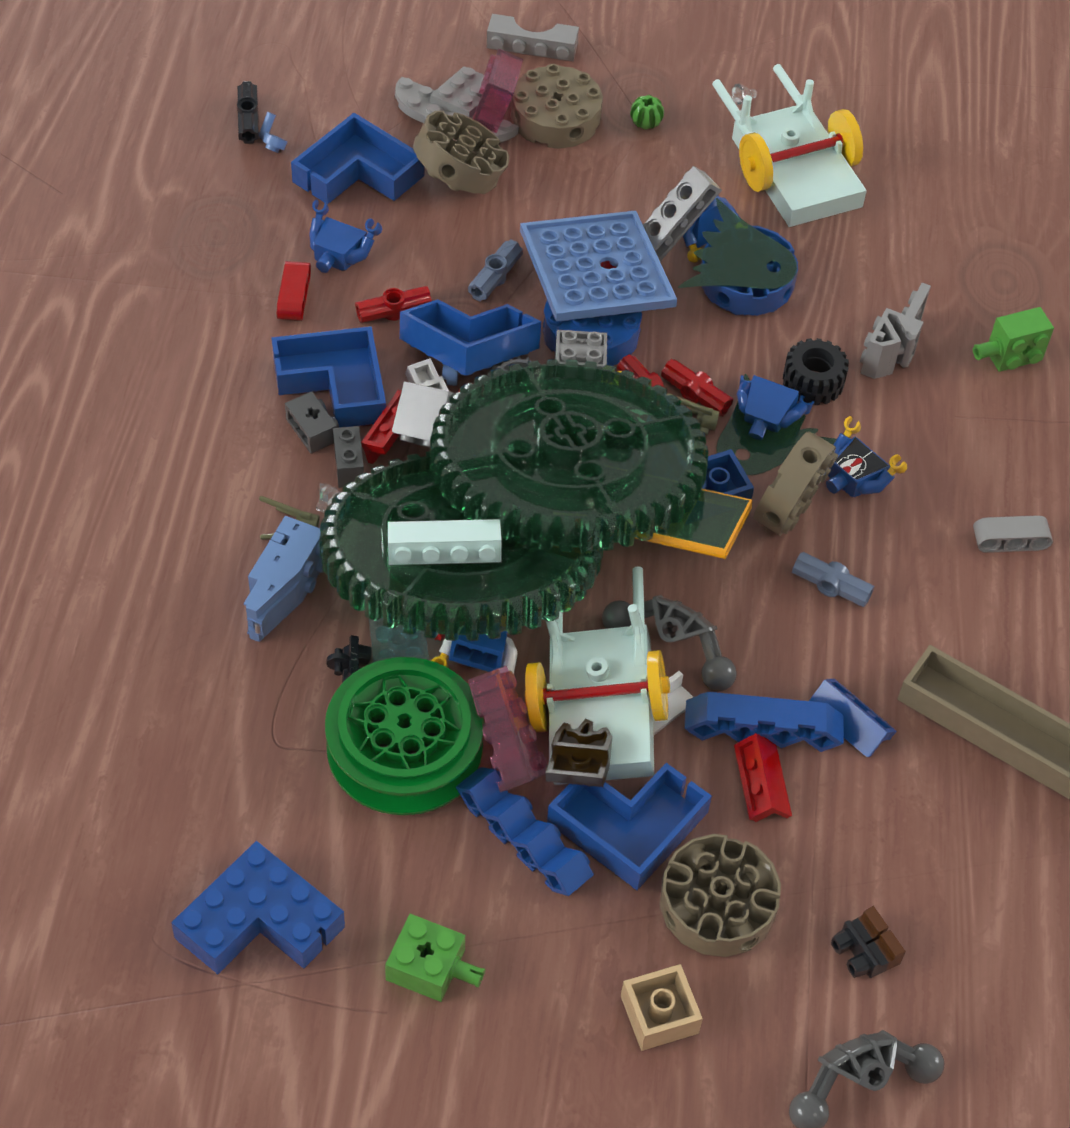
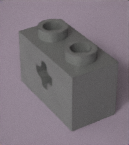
M311 391L285 403L286 420L311 454L334 444L333 428H339V424L334 416L330 417L327 413L322 399H317Z
M359 426L333 428L338 488L364 486V465Z

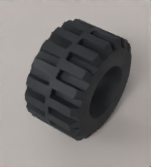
M809 338L806 339V342L801 340L797 342L796 346L793 345L787 354L783 372V385L799 391L798 401L800 396L803 395L805 396L803 401L806 403L814 401V405H820L821 402L828 404L830 400H836L838 395H841L849 369V360L846 359L847 355L845 352H840L841 348L838 345L834 346L828 340L827 342L819 338L817 340Z

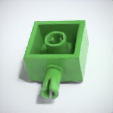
M1041 307L997 317L989 342L974 345V357L977 360L990 357L999 372L1038 363L1044 358L1054 327Z
M409 914L385 964L386 981L442 1002L453 978L478 988L481 984L480 980H483L485 969L461 960L465 952L466 935Z

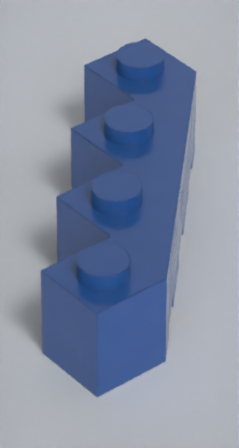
M706 692L686 700L685 730L702 741L725 733L737 742H740L757 733L766 737L780 748L804 740L818 751L823 752L844 744V715L828 703Z
M480 767L456 786L469 811L476 817L482 815L490 825L489 830L504 845L509 841L518 852L517 857L532 872L538 869L547 878L545 884L553 892L570 896L594 875L589 867L590 861L586 854L580 850L565 847L560 839L561 833L553 823L536 820L531 811L533 807L530 801L524 796L508 793L504 786L505 780L499 771Z

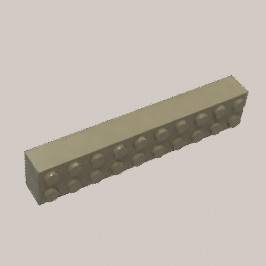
M929 645L904 680L897 700L1070 800V724L934 646Z

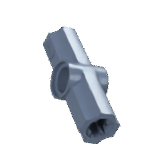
M512 239L505 241L495 254L489 255L486 258L485 266L468 286V292L474 299L480 302L481 300H486L497 286L505 283L506 274L523 255V248L519 246L518 242Z
M805 552L799 554L792 569V573L816 584L822 594L829 597L839 595L862 607L868 603L875 587L849 574V570L843 564L833 561L828 564Z

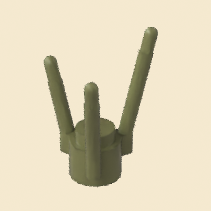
M665 393L666 398L680 403L678 404L679 410L697 415L695 425H700V428L666 430L668 435L698 433L708 435L709 430L715 431L719 411L698 405L676 395Z
M264 496L259 497L260 501L276 507V510L294 516L296 520L318 528L320 515L301 511ZM274 533L262 534L260 538L262 540L271 539Z

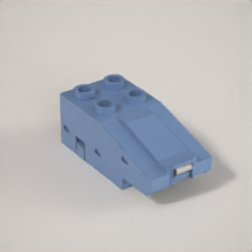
M288 516L283 518L248 575L250 594L245 600L244 605L246 606L248 621L247 634H249L250 639L260 642L303 602L307 593H312L314 590L317 576L319 573H323L328 565V558H326L327 542H325L323 529Z

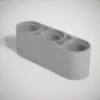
M1044 516L988 517L979 519L973 524L977 546L982 552L1039 551L1047 549L1053 543L1049 524Z

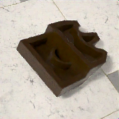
M586 718L576 729H572L570 724L564 722L556 731L551 744L552 755L545 772L546 781L603 787L609 771L613 736L609 729L605 727L598 731H593V721Z

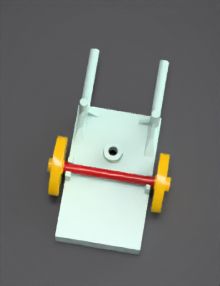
M776 64L773 70L796 103V106L751 117V96H744L742 109L739 110L719 79L713 81V87L735 119L732 139L739 148L740 164L748 185L754 191L760 192L765 190L788 227L863 207L867 190L851 168L858 165L863 157V140L859 124L849 110L841 109L830 115L827 133L813 112L811 98L814 81L811 79L806 81L804 93L801 95L780 64Z
M634 567L632 569L633 604L628 607L631 621L630 626L563 633V577L560 575L553 576L552 613L545 615L550 635V684L546 682L541 662L528 663L526 667L525 702L529 720L534 733L546 732L549 727V761L552 755L551 744L560 726L565 722L570 724L572 729H576L586 718L593 721V731L607 727L613 736L610 767L606 780L654 776L653 717L655 721L668 720L670 681L669 676H666L661 650L651 651V639L647 625L644 622L642 567ZM553 782L554 785L567 784V783Z

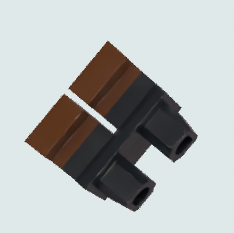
M874 905L866 909L860 917L853 921H846L842 930L834 935L831 940V945L836 953L840 955L850 949L855 956L849 959L846 964L853 978L865 974L872 978L901 964L906 952L892 931H887L889 927Z

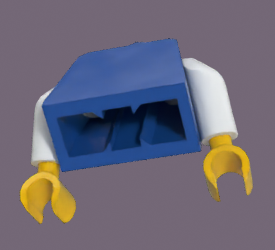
M474 617L470 618L465 625H460L448 631L439 650L440 656L433 658L431 661L448 668L447 659L449 657L450 661L499 675L502 672L503 675L497 680L496 692L499 693L500 685L506 684L509 686L508 695H510L513 689V680L510 677L515 671L518 651L513 640L507 637L508 628L501 625L499 620L488 618L485 621Z

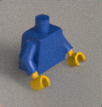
M717 196L682 236L686 247L690 248L687 254L689 261L698 262V259L702 260L704 249L699 247L707 244L709 239L721 230L733 226L736 229L748 228V226H742L740 223L742 219L726 198Z

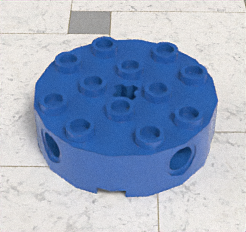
M748 225L747 229H734V227L723 229L709 239L703 250L700 267V285L712 303L730 311L734 315L757 316L774 312L788 302L794 291L798 274V261L794 255L795 250L791 243L777 232L760 226Z
M547 300L544 307L542 327L545 344L551 352H555L557 330L607 333L606 368L617 365L623 357L631 355L636 350L641 331L642 312L556 321Z

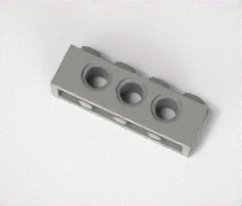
M695 166L684 174L683 179L668 193L667 198L652 212V215L643 224L660 262L722 191L706 172Z

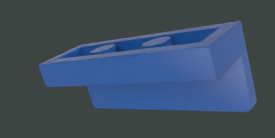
M825 679L809 700L812 702L828 703L843 714L844 738L866 757H871L882 741L891 740L897 732L836 679Z

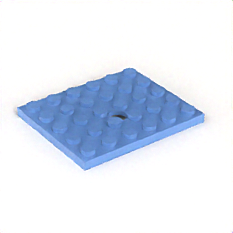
M637 211L520 223L521 235L556 321L593 318L677 306V297ZM609 261L616 268L605 269L601 267V262Z

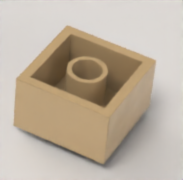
M681 964L623 981L621 999L641 1051L699 1034L703 1018Z

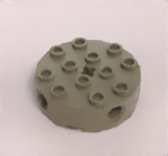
M549 64L546 67L528 70L515 83L512 94L511 118L513 124L519 126L518 132L532 143L538 141L548 144L549 148L556 149L574 147L590 140L595 134V130L601 120L603 95L599 85L588 73L571 67Z
M434 111L427 115L413 144V150L417 158L427 169V173L431 177L439 178L447 183L448 187L454 191L463 190L474 194L488 193L496 187L499 177L506 170L509 163L507 150H503L498 145L500 140L493 132L470 117L454 112L453 116L445 114L444 111Z
M806 432L777 471L779 473L774 482L766 489L755 510L753 519L779 536L783 533L787 534L789 530L792 531L799 521L801 513L804 514L810 506L811 499L819 488L817 485L826 480L831 471L829 468L833 466L839 455L835 453L836 447L816 434Z
M711 834L690 840L674 852L663 875L660 909L666 926L682 944L704 955L729 957L748 952L766 938L779 909L781 882L774 864L757 846L747 841L743 843L737 839L727 838L728 835Z

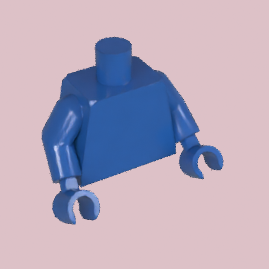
M316 199L312 204L316 216L312 218L309 237L310 247L314 251L318 270L327 273L333 267L345 271L351 265L365 260L375 241L373 237L378 236L382 232L381 224L378 222L376 227L371 229L374 225V220L368 219L365 223L367 233L364 230L329 217L322 220L323 216L328 213L329 207L324 202L323 209L317 210L319 201Z
M743 375L740 377L739 389L737 391L739 409L745 414L744 420L752 424L748 433L749 436L757 440L763 439L766 430L777 433L781 427L787 428L803 415L809 414L814 401L811 403L804 402L805 396L803 395L800 396L798 401L799 391L753 375L751 381L744 380Z

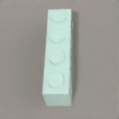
M500 519L388 522L389 565L501 562Z

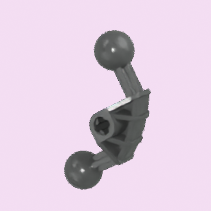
M658 595L654 596L651 600L644 601V619L655 616L659 635L664 641L675 642L695 636L700 637L706 657L701 676L708 688L714 691H724L734 684L737 676L736 667L730 659L721 654L715 634L717 626H714L703 617L701 612L694 611L683 605L679 600L673 601ZM621 600L609 603L602 614L604 627L609 629L630 626L631 621L628 607L631 604Z
M884 1030L874 1034H862L858 1038L838 1044L822 1057L819 1056L818 1061L822 1063V1066L810 1090L799 1093L790 1103V1120L796 1128H823L829 1118V1107L826 1098L838 1074L870 1090L877 1091L887 1084L894 1070L896 1059L904 1063L910 1078L918 1083L928 1084L936 1081L942 1075L945 1065L943 1055L931 1044L920 1043L912 1047Z

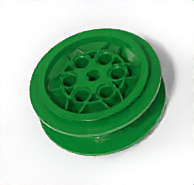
M395 657L371 663L350 675L339 686L329 703L325 719V735L327 740V758L331 772L340 787L351 798L372 810L392 815H416L436 810L460 796L456 786L479 769L483 752L484 719L482 708L469 684L457 673L439 663L415 657ZM380 720L382 722L374 723L372 721ZM432 733L436 734L437 736H428V734ZM381 744H387V745H389V746H387V747H380L379 745H381Z

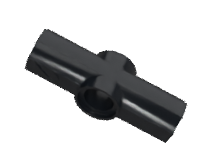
M243 81L241 85L237 86L238 138L245 144H253L255 140L259 139L257 85H254L251 81Z

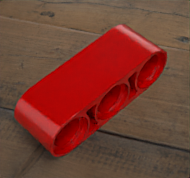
M285 261L277 301V319L303 320L311 277V263Z

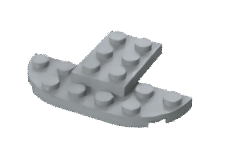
M462 67L436 90H432L428 86H423L404 77H401L396 84L395 99L399 103L398 107L406 115L424 123L427 115L434 111H444L445 114L452 116L456 112L484 125L499 138L500 142L507 141L518 134L519 126L512 124L508 120L493 116L487 111L480 110L502 90L503 83L491 76L476 72L472 68Z

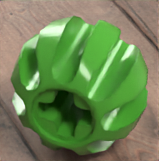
M651 95L640 96L632 104L630 115L637 127L645 130L653 129L662 121L664 107L657 97H652Z

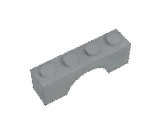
M492 14L487 30V48L574 61L578 45L579 27L556 24L552 29L544 32H531L518 26L514 17Z

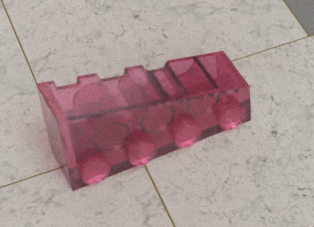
M499 48L496 55L491 54L478 92L481 95L472 118L497 133L514 95L523 59Z
M507 666L469 679L468 682L477 714L480 718H485L486 723L483 724L482 730L485 741H488L494 749L493 757H490L493 769L498 768L502 777V781L497 782L500 792L531 782L544 775L546 772L545 768L547 767L546 759L543 753L537 749L535 743L537 740L536 732L533 726L527 722L525 716L527 713L526 705L521 697L518 698L515 689L517 682L513 672L508 671Z

